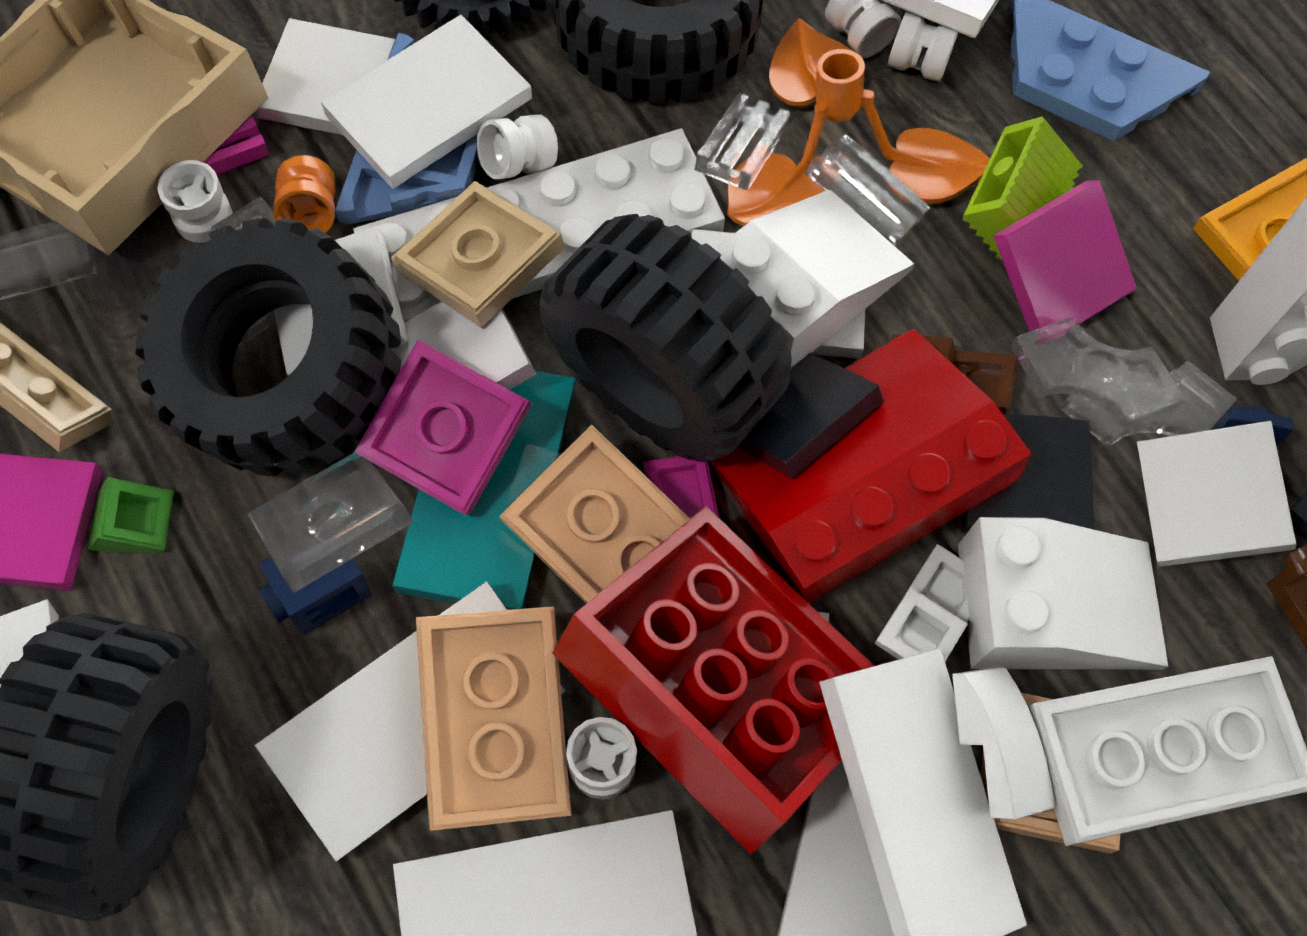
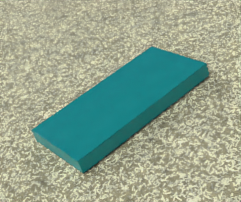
M535 371L537 375L510 390L533 404L470 516L464 515L424 491L418 490L392 585L395 593L455 604L487 581L507 610L525 608L537 555L500 520L499 516L560 456L576 388L575 378Z

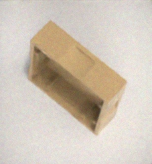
M35 0L24 10L14 25L0 37V187L109 256L162 204L157 188L158 181L166 169L175 163L185 160L204 162L269 97L246 48L187 16L169 12L149 0Z

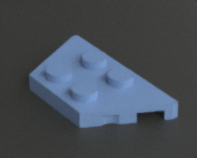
M1010 1L1009 14H1013L1014 32L1010 39L1011 57L1016 64L1012 73L1013 95L1112 141H1116L1133 131L1137 123L1144 120H1152L1167 111L1171 102L1184 94L1189 93L1192 96L1198 93L1210 73L1205 69L1053 1Z
M398 33L390 58L415 43L414 39L407 34ZM478 134L394 189L385 182L356 150L335 209L339 223L350 225L394 216L459 196L472 184L479 163L477 151Z

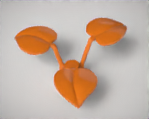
M798 18L786 32L774 53L769 70V83L773 94L788 105L800 107L816 101L814 119L804 155L797 166L787 156L777 153L755 155L742 162L733 172L728 184V217L733 222L745 226L751 220L826 191L822 180L806 173L812 165L824 120L827 118L833 122H844L851 119L860 108H864L884 158L894 161L889 168L888 174L891 186L903 197L912 201L935 204L961 195L980 181L990 158L970 143L947 132L931 128L905 130L897 139L896 149L893 148L889 143L874 106V92L864 89L865 63L862 57L842 43L817 32L801 18Z

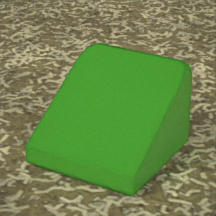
M108 477L97 493L87 549L98 552L163 553L174 491Z

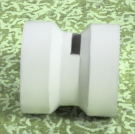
M830 0L825 10V18L836 31L840 33L845 32L848 35L847 42L849 46L862 58L871 57L884 49L896 36L902 22L899 14L886 3L881 4L878 0Z
M906 12L897 32L887 66L902 71L911 67L920 70L924 78L940 83L958 32L942 25L935 27L926 24L923 17Z
M543 115L520 116L514 122L510 119H494L484 122L478 132L477 151L481 166L486 174L493 179H505L515 177L521 170L526 174H533L553 168L557 160L558 143L554 127Z
M185 160L173 164L163 172L158 181L157 190L165 209L170 213L177 232L184 239L192 242L196 241L197 243H206L211 240L210 232L232 224L233 212L226 195L223 193L216 172L208 164L198 160Z
M606 717L586 720L575 728L568 740L566 752L571 781L581 793L590 798L606 800L617 797L629 787L635 775L637 747L634 736L624 724L613 718Z

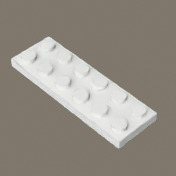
M682 128L487 187V189L561 233L565 248L513 298L543 289L545 282L606 220L617 216L638 214L641 217L651 215L661 218L664 225L668 227L678 225L691 232V237L692 229L723 232L725 218ZM457 197L353 228L354 233L376 226L384 234L404 323L441 301L398 273L391 257Z

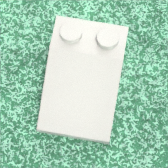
M830 189L751 220L715 248L721 254L720 259L731 269L737 268L750 281L748 286L756 296H762L772 309L771 318L774 323L781 324L787 337L785 347L791 350V368L809 353L815 351L910 273L914 267V263Z
M979 517L958 544L959 558L964 561L965 576L961 580L963 599L967 597L969 620L966 627L971 669L1005 667L1006 669L1163 670L1168 667L1148 542L1046 518Z

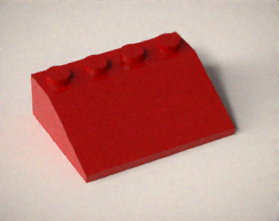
M914 328L844 368L878 384L884 402L792 479L739 447L729 456L709 461L785 581L809 604L1020 479L1032 453L996 404Z
M707 506L574 613L552 652L750 854L755 852L792 816L842 760L819 682L874 667L864 655Z

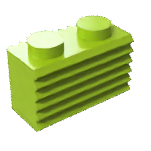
M1043 117L1007 126L1002 132L962 220L969 222V228L977 230L976 235L984 238L982 243L990 245L989 250L997 252L996 257L1002 259L993 235L1073 189L1075 185L1073 180L1079 176L1077 171L1083 165Z

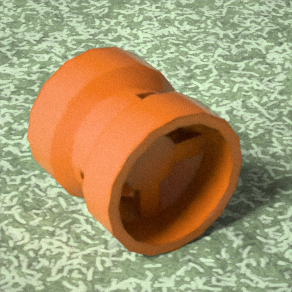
M294 156L285 160L277 170L275 181L276 195L273 207L275 222L283 218L299 221L309 230L317 228L326 233L333 226L335 218L334 196L336 180L334 172L327 163L312 156Z

